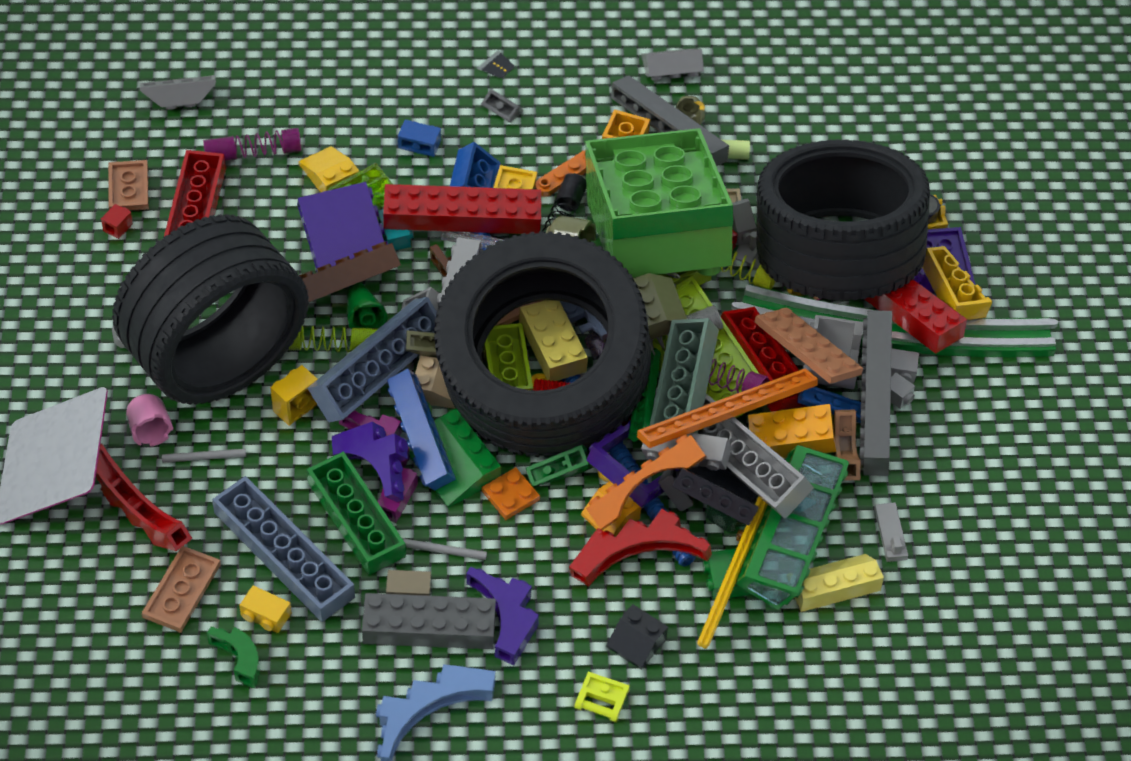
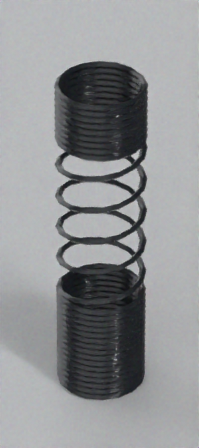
M575 173L567 174L564 177L554 205L551 208V213L548 215V220L542 229L543 232L548 228L546 226L549 222L551 225L550 220L556 219L553 213L559 212L567 217L576 215V210L587 188V182L584 177ZM558 205L565 211H574V214L569 215L564 211H559L556 206Z

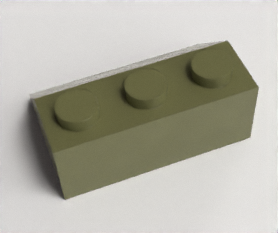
M651 273L633 278L645 304L651 340L669 334L672 320L687 319L672 278Z

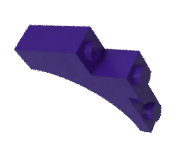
M374 422L332 436L334 456L344 451L349 460H367L380 476L385 497L395 502L404 500L403 467L401 461L408 459L406 439L396 434L386 436L384 427Z
M470 566L466 573L467 585L475 588L486 598L496 599L495 611L501 630L495 645V657L514 666L539 623V615L532 609H525L531 599L532 586L524 580H517L515 578H512L508 584L501 578H495L481 569H475Z

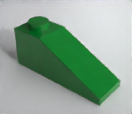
M580 445L526 467L531 486L537 487L594 468L586 461L590 453L589 448Z

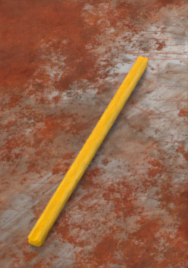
M759 496L755 503L759 509L750 525L745 527L697 644L703 649H707L711 643L768 504Z

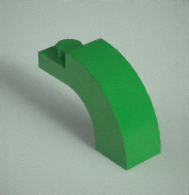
M211 626L207 632L208 643L233 654L238 660L234 668L235 681L255 689L259 680L260 667L257 649L251 638L236 627H234L230 634L223 628L217 629Z

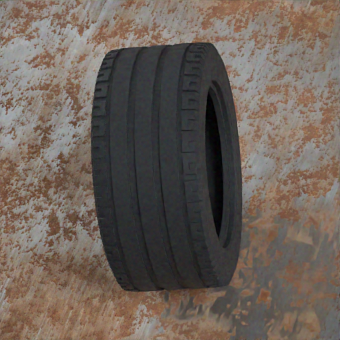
M540 231L536 234L530 232L527 235L525 233L521 234V236L514 235L512 236L513 238H505L502 242L497 241L495 245H489L487 249L479 251L478 255L472 256L471 260L465 262L466 265L464 267L461 266L459 272L455 273L454 279L450 280L449 286L445 288V295H442L441 302L438 305L439 311L436 312L434 327L435 349L449 397L455 408L474 432L477 431V434L487 442L491 441L494 446H499L503 450L506 448L511 453L515 452L518 455L523 453L529 457L531 455L535 457H549L580 445L590 448L594 442H600L608 433H614L623 422L628 420V417L633 413V409L641 401L642 393L645 392L651 366V345L646 308L636 282H634L632 275L615 256H611L610 252L603 250L601 246L597 247L593 242H588L587 239L583 238L581 240L578 236L572 237L567 233L562 235L561 232L553 234V232L549 231L548 233ZM544 300L571 303L588 311L605 328L608 334L607 341L596 363L582 377L559 388L535 391L513 387L496 378L481 362L484 344L494 326L505 315L528 303Z

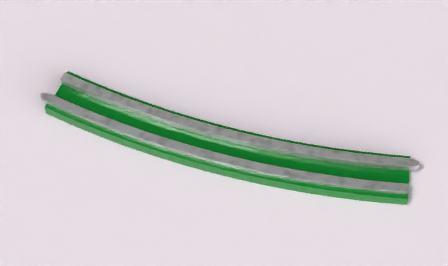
M747 284L742 302H733L731 307L732 310L755 307L760 315L781 308H788L808 325H810V322L814 323L815 315L863 322V318H867L868 310L879 311L817 301ZM1049 317L979 318L967 320L964 337L936 354L892 321L891 348L920 354L966 357L1054 356L1056 342L1055 338L1051 337L1050 329L1057 327L1058 320L1050 319ZM863 331L860 347H863Z

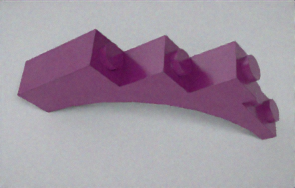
M354 410L343 420H339V424L348 429L374 422L384 427L386 436L391 434L400 436L402 434L401 421L392 416L389 417L382 414L380 420H377L372 416H366ZM409 447L407 450L408 459L401 461L403 467L404 500L395 502L385 497L384 488L378 500L379 505L389 520L397 523L418 485L417 473L412 469L405 468L410 459Z

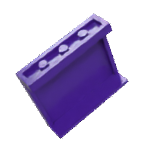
M366 182L298 198L297 206L316 271L318 267L329 263L331 266L336 265L335 261L343 257L349 256L350 259L354 258L353 253L363 249H368L369 252L373 250L371 246L384 242L382 236L384 235V228L382 223H378V208L376 205L373 206L371 200L374 198L371 187L368 188Z

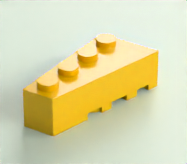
M945 246L927 248L922 268L936 296L967 320L986 318L992 300L981 293L982 289L978 284H973L969 279L970 275L967 271L961 270L959 267L960 263Z

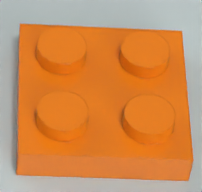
M516 467L482 486V493L505 520L540 501V495Z

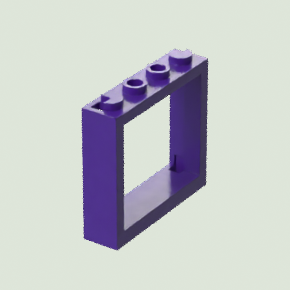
M631 420L625 426H619L614 433H608L600 442H594L589 448L591 451L586 460L613 484L616 483L617 485L625 481L623 478L630 472L609 455L607 451L628 438ZM660 477L648 485L641 483L629 497L642 508L665 492L658 483Z

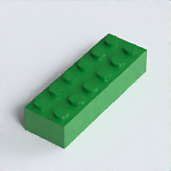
M344 451L306 469L309 486L368 575L406 557V543Z

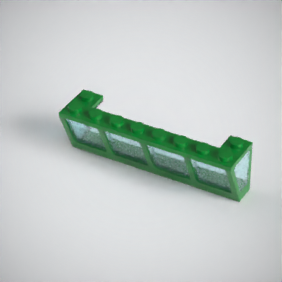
M800 445L793 448L787 454L785 460L811 483L814 489L786 519L767 505L735 582L737 586L777 610L784 605H788L794 597H799L804 588L802 583L810 573L809 565L814 561L817 555L815 552L816 547L820 545L823 539L821 534L829 524L828 516L836 506V503H834L835 498L838 497L842 490L840 485L848 475L847 467L849 461Z

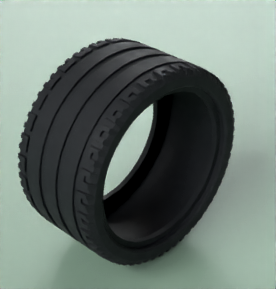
M848 139L822 140L809 144L806 143L802 146L798 145L795 148L782 152V154H778L776 158L771 159L767 166L763 168L758 180L756 247L760 265L766 274H769V277L773 278L775 282H779L780 285L786 286L787 289H792L794 292H800L810 297H818L819 299H836L838 301H849L850 299L863 300L868 297L882 296L902 288L904 284H908L910 280L914 279V276L918 275L925 261L930 187L926 173L923 172L918 163H915L913 159H910L909 156L904 155L902 152L866 141ZM851 216L868 220L841 222L818 219V217Z
M219 214L217 216L212 215L209 218L203 217L201 220L197 219L192 223L189 222L185 226L179 227L178 230H173L168 236H164L161 241L156 242V245L150 247L149 251L144 253L140 260H137L136 265L125 276L126 279L122 281L121 287L118 289V294L115 297L116 301L113 304L114 309L112 310L113 326L117 336L156 386L173 401L175 400L182 404L187 403L188 405H198L199 403L205 404L206 402L211 403L214 400L218 401L221 398L228 397L230 394L233 395L269 371L284 356V353L289 350V347L294 343V339L297 338L298 333L301 331V326L304 324V319L307 316L309 295L307 287L299 274L253 223L240 216ZM234 291L230 298L216 312L201 323L188 329L194 320L210 305Z

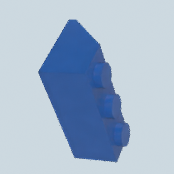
M472 142L458 150L450 186L493 188L501 163L476 142Z

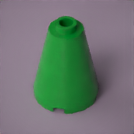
M356 283L348 287L347 319L350 329L353 327L377 329L383 326L387 321V312L377 298L362 283Z

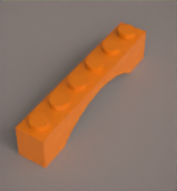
M686 434L675 441L677 445L671 449L666 447L658 453L660 457L654 461L651 459L647 460L641 465L642 469L637 473L634 471L630 472L623 478L625 480L620 485L613 484L606 489L607 494L600 498L598 495L588 502L590 506L586 509L601 530H604L620 519L623 507L629 496L644 480L666 470L691 469L707 458L692 435L688 437Z

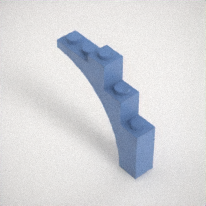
M443 664L442 673L438 672L436 683L413 680L412 688L407 690L406 699L383 696L382 704H378L376 710V717L380 718V726H382L381 738H384L383 745L379 744L377 758H380L381 761H392L396 749L409 730L425 716L442 707L474 700L492 701L496 671Z

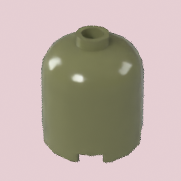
M560 216L554 219L546 230V233L548 231L553 232V234L561 232L562 235L567 233L572 237L578 236L579 239H587L590 243L592 240H596V225L590 220Z

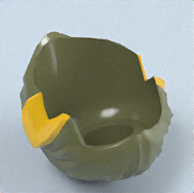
M696 96L681 97L675 107L699 125H701L706 116L705 106Z

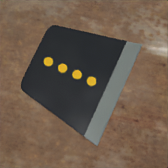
M497 50L477 69L503 78L514 68V65Z

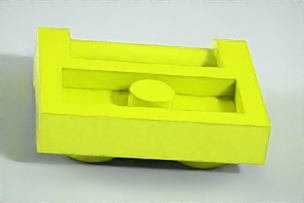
M588 672L574 708L578 710L585 709L609 717L611 721L617 722L630 685ZM586 696L612 704L614 708L610 709L586 701Z

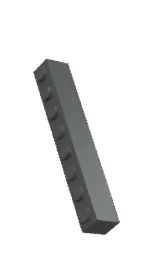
M630 75L612 82L611 98L634 115L650 119V126L659 133L700 128L716 166L728 161L729 145Z

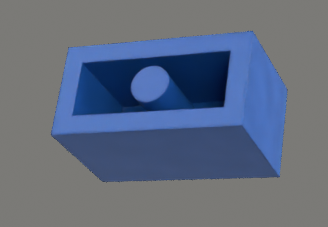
M404 120L398 134V149L435 157L441 142V128L415 121Z

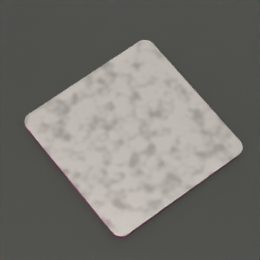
M105 387L20 418L11 425L0 486V525L85 495L93 489L108 390Z

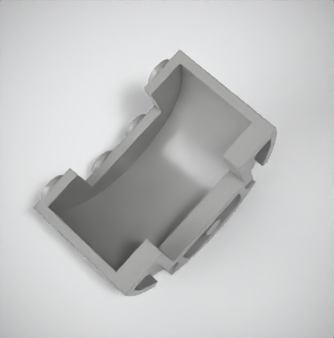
M815 315L814 323L810 322V326L857 363L863 322ZM805 363L803 365V369L806 368L818 378V384L846 389H854L857 376L829 384Z

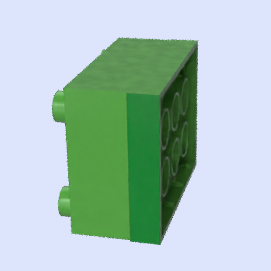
M700 128L585 141L587 203L596 225L602 248L610 252L611 256H615L633 278L648 273L658 275L697 270L698 273L705 276H713L720 273L721 267L732 266L733 204Z

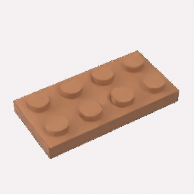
M182 546L142 611V618L181 633L218 571L221 561Z

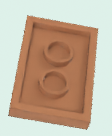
M147 160L108 162L109 210L114 204L126 207L129 210L149 209Z

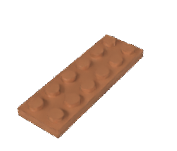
M781 308L755 317V323L829 384L862 375L863 368L793 313L792 310Z

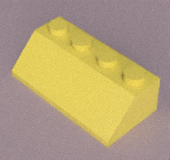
M867 554L810 568L808 577L802 583V586H804L803 591L795 599L800 611L804 612L881 591L884 577L877 561ZM795 573L786 575L789 584L792 582Z

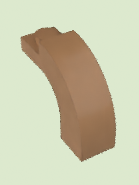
M834 410L836 452H833L835 457L849 461L847 467L848 475L845 480H860V458L856 448V410ZM834 462V463H835V469H836L839 465H841V464H839V463Z

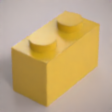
M254 585L240 603L241 616L246 621L255 622L265 630L276 633L280 632L292 614L290 602Z

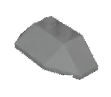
M215 75L143 82L140 83V91L160 107H166V109H175L180 105L194 107L216 84Z

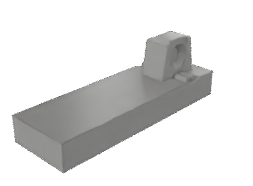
M896 502L875 504L874 511L886 562L907 560L908 552Z

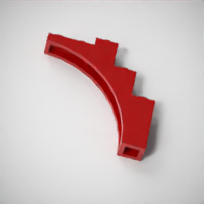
M100 443L95 477L102 487L100 489L109 504L122 508L130 523L143 528L155 546L177 551L193 539L182 521L164 513L132 484L109 455L103 444Z
M661 509L648 528L643 522H636L632 519L627 521L616 537L608 530L603 531L597 528L571 563L569 569L571 577L590 586L602 572L626 557L648 551L670 550L692 554L708 561L712 555L711 545L706 539L702 537L697 538L688 529L681 528L680 519L674 512H667Z

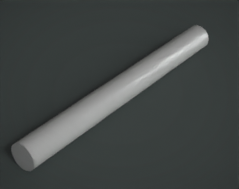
M246 449L162 454V463L246 457Z
M403 539L406 543V548L486 560L487 552Z

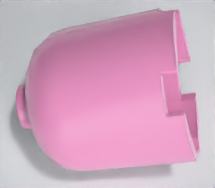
M142 394L132 399L128 404L126 415L133 440L138 445L143 443L156 446L169 438L168 434L173 430V426L164 402L158 396Z

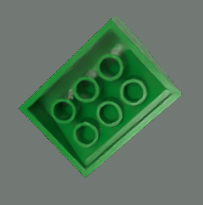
M457 409L438 417L434 421L456 480L435 490L447 508L481 491L482 486L501 476L500 464ZM409 448L410 459L415 464L413 459L415 457L414 452Z

